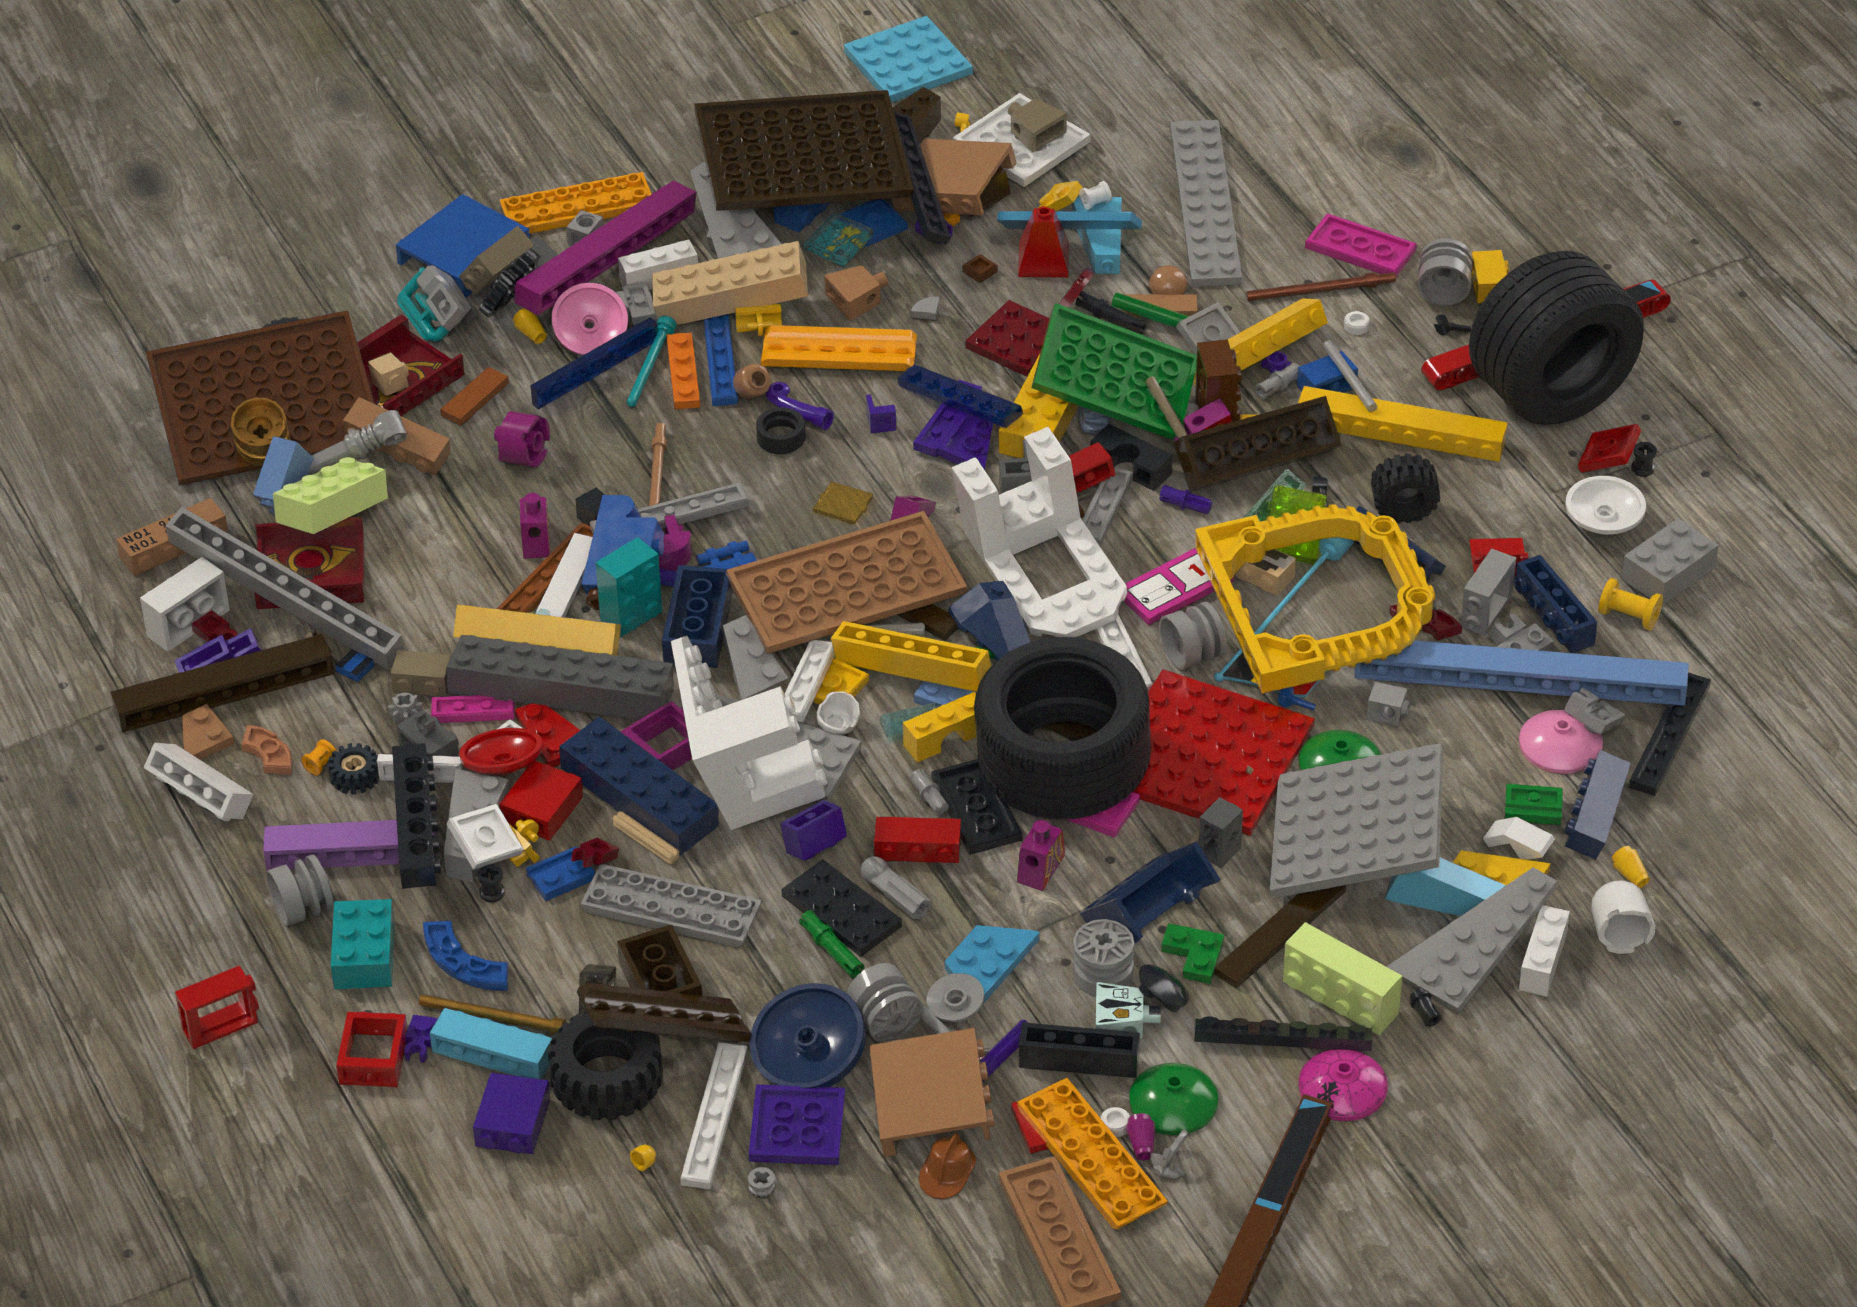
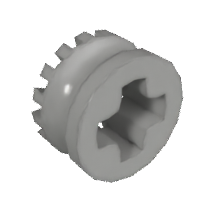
M758 1167L749 1173L748 1186L751 1194L762 1198V1196L768 1197V1194L771 1195L774 1192L775 1175L773 1171L769 1168ZM757 1180L767 1181L766 1184H763L762 1182H758L756 1184Z

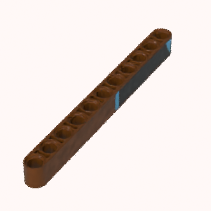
M1307 1094L1303 1095L1204 1307H1245L1329 1125L1331 1117L1328 1114L1330 1108H1334L1333 1102Z

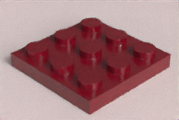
M1008 300L965 340V348L1028 377L1041 353L1050 318Z

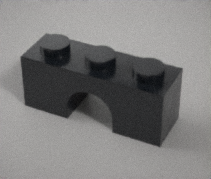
M1111 424L1104 427L1090 442V446L1099 442L1104 447V450L1111 456L1114 467L1124 462L1133 463V481L1152 491H1155L1172 475V454Z

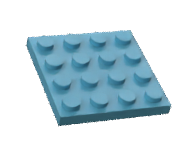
M928 16L920 17L844 44V53L878 91L888 90L891 103L909 97L922 87L929 90L973 74V66Z

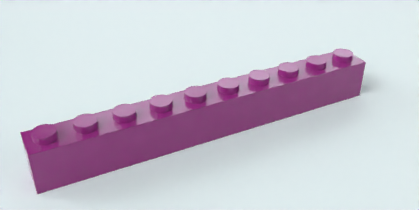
M674 180L661 187L539 268L519 279L515 285V304L536 315H540L555 305L557 299L567 289L578 284L590 282L617 264L618 258L634 253L695 212L696 191Z

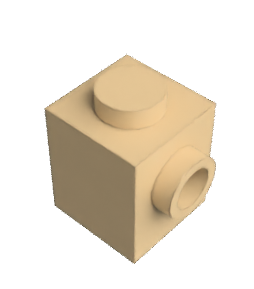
M392 353L368 362L372 384L385 396L409 387L407 376H409L408 368L404 362H400Z

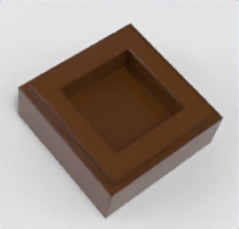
M979 254L962 265V272L978 283H981L998 272V265Z

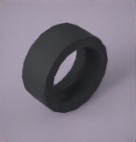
M786 407L766 410L756 421L757 443L762 449L773 454H788L796 451L805 441L804 418L799 412ZM779 426L794 429L793 432L786 435H774L767 432L769 429Z

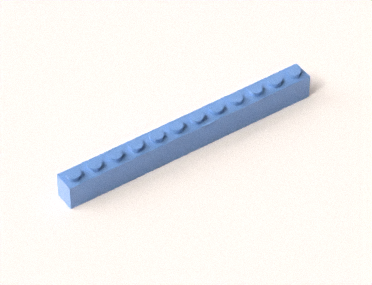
M1414 640L1410 647H1405L1398 655L1392 654L1387 656L1386 660L1381 661L1378 658L1372 660L1370 664H1364V662L1357 663L1355 678L1571 696L1573 692L1579 693L1581 688H1584L1599 697V699L1685 706L1689 663Z

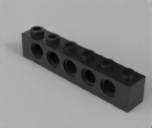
M426 743L392 746L399 868L402 889L437 886L436 874L441 873L440 856L435 857L434 853L440 852L438 835L433 836V832H438L437 815H432L433 811H437L435 794L430 795V791H435L434 774H429V771H434L433 754H427Z

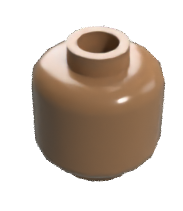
M750 364L739 369L733 378L735 391L744 399H754L764 395L771 385L769 372L759 364Z

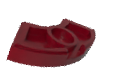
M1086 267L1058 304L1069 308L1090 281L1095 271L1090 267Z
M1397 605L1390 606L1389 613L1392 618L1397 615ZM1438 609L1437 611L1433 610L1431 621L1422 626V631L1431 634L1438 641L1462 634V626L1450 614Z

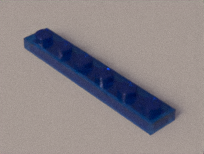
M649 317L530 385L532 405L539 410L649 347L657 335V322Z
M915 364L897 378L900 387L1004 428H1007L1023 415L1021 405Z

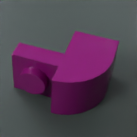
M675 515L664 516L666 535H664L663 540L664 552L659 557V568L676 571L678 565L685 566L691 559V532L684 531L682 524H677Z

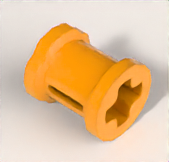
M320 739L316 743V748L310 754H304L301 757L302 765L309 773L318 776L322 772V768L328 763L329 756L332 757V752L337 750L327 740Z

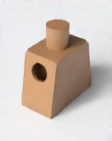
M856 266L824 275L825 295L849 321L879 305L881 302L880 289L888 286V279L883 272L872 276L864 266Z

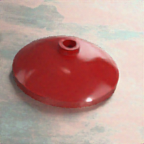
M502 728L484 732L471 738L461 747L459 756L463 766L473 772L489 776H507L520 771L534 762L542 752L543 743L540 735L534 731L523 728Z

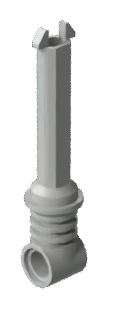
M391 410L378 415L373 422L374 426L370 423L367 425L368 428L366 426L362 427V431L360 429H349V434L345 435L343 441L311 455L314 459L308 475L321 471L323 467L332 466L342 458L353 457L357 459L360 457L363 460L370 453V449L374 451L376 446L381 448L382 443L385 446H393L403 442L408 435L399 412Z

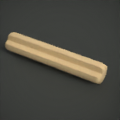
M623 811L614 815L613 825L661 859L669 864H674L679 859L678 849Z

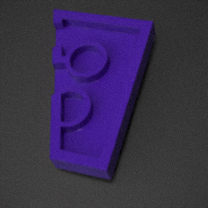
M972 401L938 447L937 455L956 464H961L976 457L985 470L996 411Z

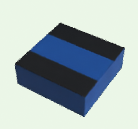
M352 649L335 665L336 672L358 682L374 667V659Z

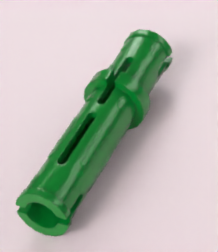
M812 910L806 911L801 915L803 919H799V924L810 933L813 942L817 946L821 945L850 978H856L862 972L861 970L865 969V965L836 937L830 925L826 926Z

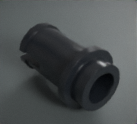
M1424 989L1415 990L1409 997L1411 1007L1418 1011L1426 1027L1436 1025L1440 1022L1442 1016L1432 1003L1430 992Z

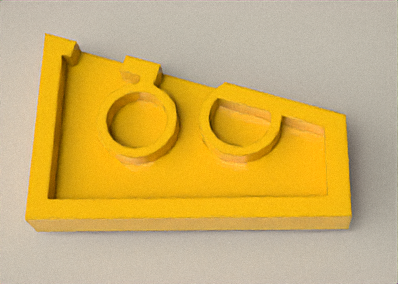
M1463 850L1459 852L1452 862L1505 886L1533 867L1547 875L1551 864Z

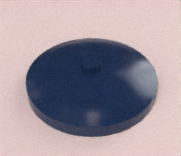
M810 983L789 988L770 1000L758 1014L751 1030L752 1036H750L751 1057L762 1077L771 1085L800 1086L801 1088L831 1087L852 1071L863 1053L866 1042V1025L863 1015L855 1001L847 993L834 986Z

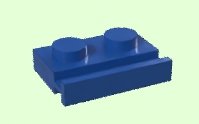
M576 846L526 868L527 877L532 880V884L545 902L592 882L595 875L593 868L583 867L584 861L582 860L571 861L573 849L577 848Z

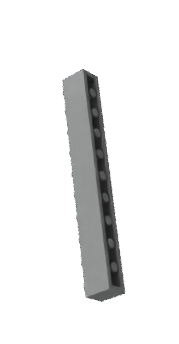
M181 507L166 524L169 543L197 559L204 557L222 570L224 575L347 647L374 659V662L381 667L389 670L394 663L397 650L404 651L402 635L187 509Z

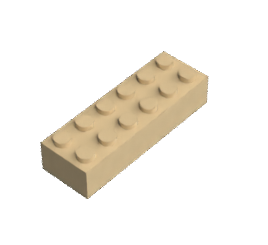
M799 241L652 273L653 308L657 318L664 315L669 316L676 321L677 325L734 313L735 308L771 305L808 296L806 261Z

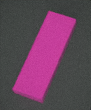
M480 695L432 697L431 717H436L440 723L514 720L515 702L509 699L508 701L494 700V697Z

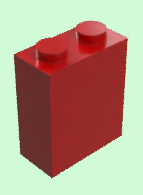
M534 761L526 768L499 803V808L506 821L513 828L517 829L516 822L518 820L523 822L534 820L539 826L538 837L550 841L583 798L582 778L556 769L548 764Z

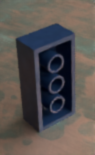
M678 565L662 638L663 662L675 665L671 641L688 636L692 646H698L702 656V664L706 662L708 667H718L723 643L722 627L727 624L733 589L726 575V570L728 569Z

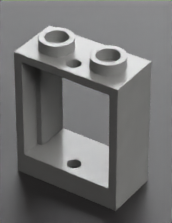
M1494 549L1489 551L1464 588L1461 616L1462 628L1486 636L1512 597L1516 557Z

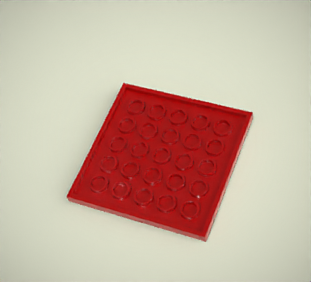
M1162 669L1148 692L1151 738L1150 762L1145 776L1133 792L1140 795V800L1200 819V816L1220 797L1243 809L1242 834L1251 836L1277 791L1280 774L1287 773L1314 727L1315 718ZM1248 766L1253 768L1251 774L1246 773Z

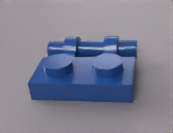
M733 541L727 543L725 547L719 549L709 548L705 550V553L696 555L698 565L708 563L709 565L704 567L731 569L757 561L752 552L744 555L741 554L749 551L747 541L739 543ZM731 557L730 559L719 561V559Z

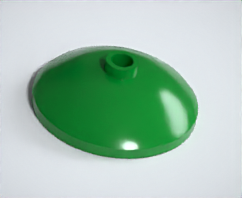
M1349 730L1325 731L1311 737L1302 746L1299 753V769L1305 770L1317 766L1381 755V752L1370 739L1359 733Z
M1163 1063L1146 1069L1134 1080L1130 1088L1129 1104L1133 1115L1144 1113L1151 1116V1120L1155 1122V1132L1165 1135H1179L1185 1129L1189 1134L1200 1130L1213 1119L1218 1108V1091L1212 1079L1200 1069L1183 1063Z

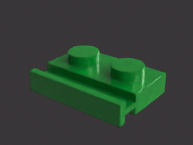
M1506 784L1504 819L1518 817L1528 823L1561 825L1563 788Z

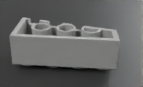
M455 769L448 820L449 818L497 804L499 807V803L509 792L508 779ZM447 826L444 847L446 877L474 882L480 868L473 870Z

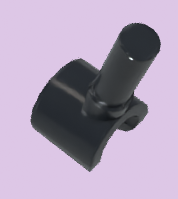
M1442 314L1436 316L1438 324H1434V327L1440 335H1445L1450 330L1471 331V326L1449 323L1447 317Z
M1314 477L1312 492L1320 493L1322 508H1328V479Z

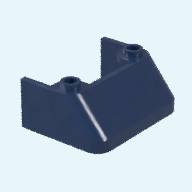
M1196 841L1152 859L1081 910L1080 915L1086 923L1101 919L1119 922L1132 933L1135 944L1143 937L1141 934L1143 927L1176 903L1184 901L1188 904L1200 896L1198 891L1218 883L1221 879Z

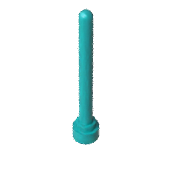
M660 316L655 324L656 337L627 399L629 407L636 406L665 339H667V334H674L677 323L669 316Z

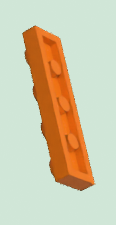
M692 332L667 334L674 409L700 408Z

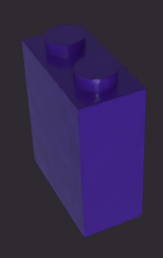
M490 1073L473 1125L475 1146L485 1149L512 1151L514 1153L534 1154L550 1102L548 1080Z

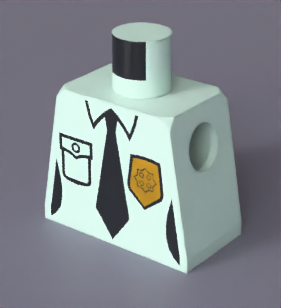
M1097 982L1096 1029L1138 1032L1141 1039L1143 1037V1023H1160L1161 1006L1143 1005V994L1139 988Z

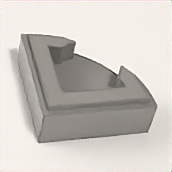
M928 297L918 301L911 309V318L936 320L940 297Z

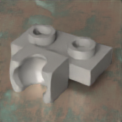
M647 282L622 286V291L615 292L624 302L628 321L631 318L633 325L657 321Z
M1510 614V620L1506 627L1497 622L1491 630V639L1500 648L1546 651L1552 647L1554 642L1536 623L1525 629L1526 625L1515 614Z
M1581 688L1579 693L1573 692L1564 709L1565 712L1585 724L1584 727L1588 731L1595 734H1602L1620 725L1625 717L1624 713L1603 700L1598 702L1599 697L1584 688Z

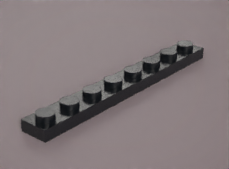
M894 111L914 189L910 197L924 239L932 243L938 242L946 245L951 237L911 117Z

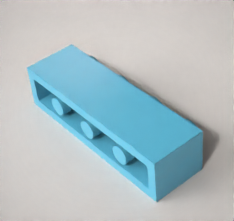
M447 1008L443 1009L430 1032L433 1053L514 1076L541 1080L549 1067L548 1048L551 1046L550 1041L552 1038L546 1037L543 1034L532 1033L515 1026H507L486 1018L482 1019Z

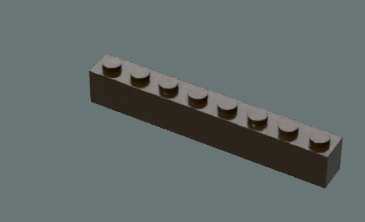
M323 634L118 689L110 693L114 712L123 733L181 717L205 704L210 708L334 675L331 653Z

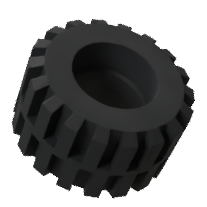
M1405 453V456H1400V454L1394 455L1392 459H1385L1383 464L1379 463L1376 466V471L1372 472V479H1370L1375 508L1380 516H1389L1396 523H1401V521L1411 523L1413 520H1422L1423 516L1428 517L1431 514V510H1435L1438 507L1440 489L1434 465L1430 464L1427 458L1422 459L1420 455L1411 456L1408 453Z

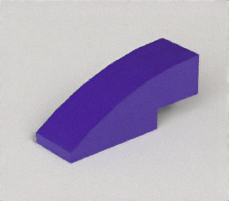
M250 628L227 641L223 635H220L174 661L179 673L261 651L263 648L260 640Z

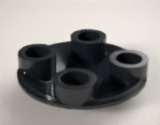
M1148 964L1140 968L1139 978L1141 985L1139 990L1144 996L1156 998L1164 1003V1006L1172 1012H1178L1181 1007L1188 1003L1189 995L1186 988L1173 974L1155 965Z

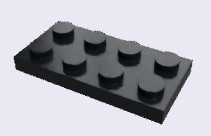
M823 859L781 889L784 899L802 913L812 910L826 926L830 925L833 928L834 934L844 945L860 957L902 927V919Z

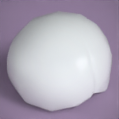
M829 693L818 707V725L824 731L833 734L843 735L850 733L859 719V703L848 693Z

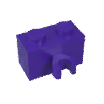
M822 800L780 823L786 853L803 861L813 858L818 852L835 846L838 841L847 837L841 807L826 800Z

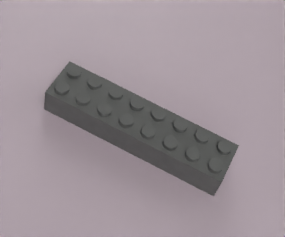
M473 635L460 636L446 666L447 689L450 694L494 697V700L508 701L509 699L516 703L543 704L553 708L633 719H642L667 704L674 690L673 663L615 656L607 653L563 649L554 646H541L526 642L519 643L501 639H489Z

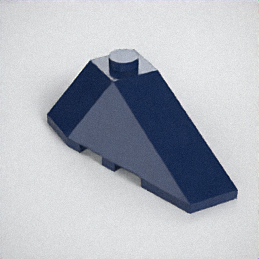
M1003 580L979 583L949 606L948 611L957 626L964 633L970 632L977 638L976 643L981 648L986 646L995 654L994 659L996 661L1008 652L1031 642L1016 601Z

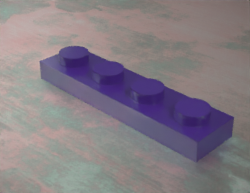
M959 380L914 440L913 450L937 457L938 447L972 401L977 402L982 396V387Z

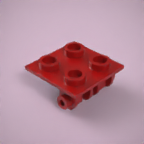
M1523 538L1469 539L1474 573L1491 549L1516 557L1514 577H1516L1517 563L1528 559V552L1524 551Z

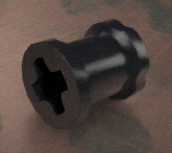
M1649 442L1637 443L1633 449L1635 461L1631 464V471L1637 476L1647 477L1655 471L1653 459L1657 455V448Z
M493 864L483 866L477 873L478 881L481 883L479 889L480 897L482 900L490 903L500 901L505 895V888L501 884L503 871L500 867ZM488 873L491 875V880L488 879ZM491 887H494V894H492Z

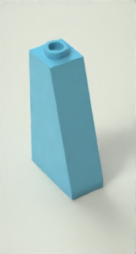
M1077 197L1074 203H1072V211L1121 212L1122 197H1112L1109 203L1101 202L1093 205V208L1089 210L1084 208L1080 197ZM1076 229L1095 274H1120L1121 229Z
M1440 858L1439 868L1392 876L1385 899L1462 916L1505 887V885Z

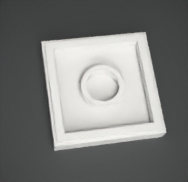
M497 804L449 818L447 822L448 828L473 870L520 855L523 851V847Z

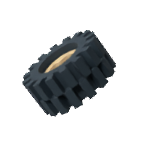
M352 743L347 744L348 748L346 749L342 745L338 747L339 752L334 750L332 757L329 756L328 767L332 786L335 785L336 790L339 791L342 788V793L347 794L348 790H351V795L356 794V790H360L361 793L366 792V787L371 790L374 787L373 783H378V755H376L374 749L370 750L368 745L362 748V743H357L356 747H353Z

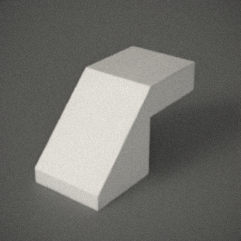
M1518 817L1496 820L1483 837V840L1488 847L1510 843L1520 859L1529 860L1543 857L1555 838L1552 834Z

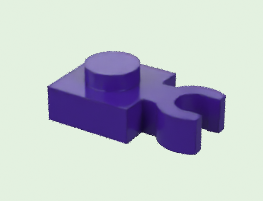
M420 1015L412 1016L405 1036L407 1045L404 1048L407 1061L410 1060L413 1053H420L421 1063L427 1060V1047L432 1048L430 1032L438 1018Z

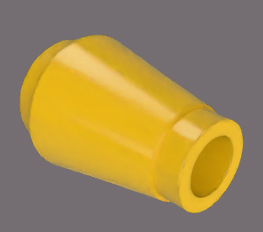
M522 308L514 315L513 322L517 330L535 344L545 341L547 333L536 314Z
M1624 846L1613 854L1611 858L1614 862L1613 867L1629 882L1639 888L1649 883L1650 877L1636 849Z

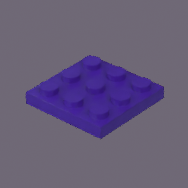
M756 1084L749 1145V1162L839 1165L845 1088H801L800 1086Z

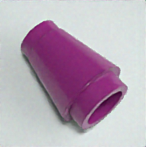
M1148 1114L1132 1115L1128 1118V1124L1125 1129L1136 1159L1142 1161L1151 1159V1153L1154 1151L1155 1122L1151 1120V1116Z

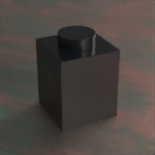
M597 487L575 499L577 519L589 526L591 521L597 520L602 495H605Z

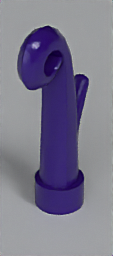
M775 382L770 385L769 390L766 392V397L770 402L778 407L794 409L802 415L804 420L813 423L818 428L823 430L830 428L834 420V412L824 407L818 408L786 397L790 392V387L786 383Z

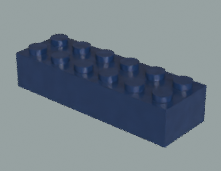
M600 716L559 746L560 768L563 771L581 777L582 785L618 812L623 811L679 850V856L719 826V807L714 800Z

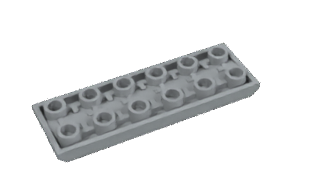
M602 864L599 865L581 902V908L590 914L655 929L672 924L676 934L739 947L743 945L762 900Z

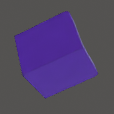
M871 394L866 395V414L870 432L896 431L895 405L874 407Z

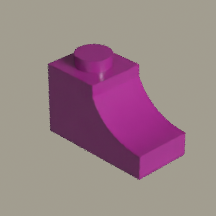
M913 495L896 496L890 521L924 511L928 517L934 512L936 502Z

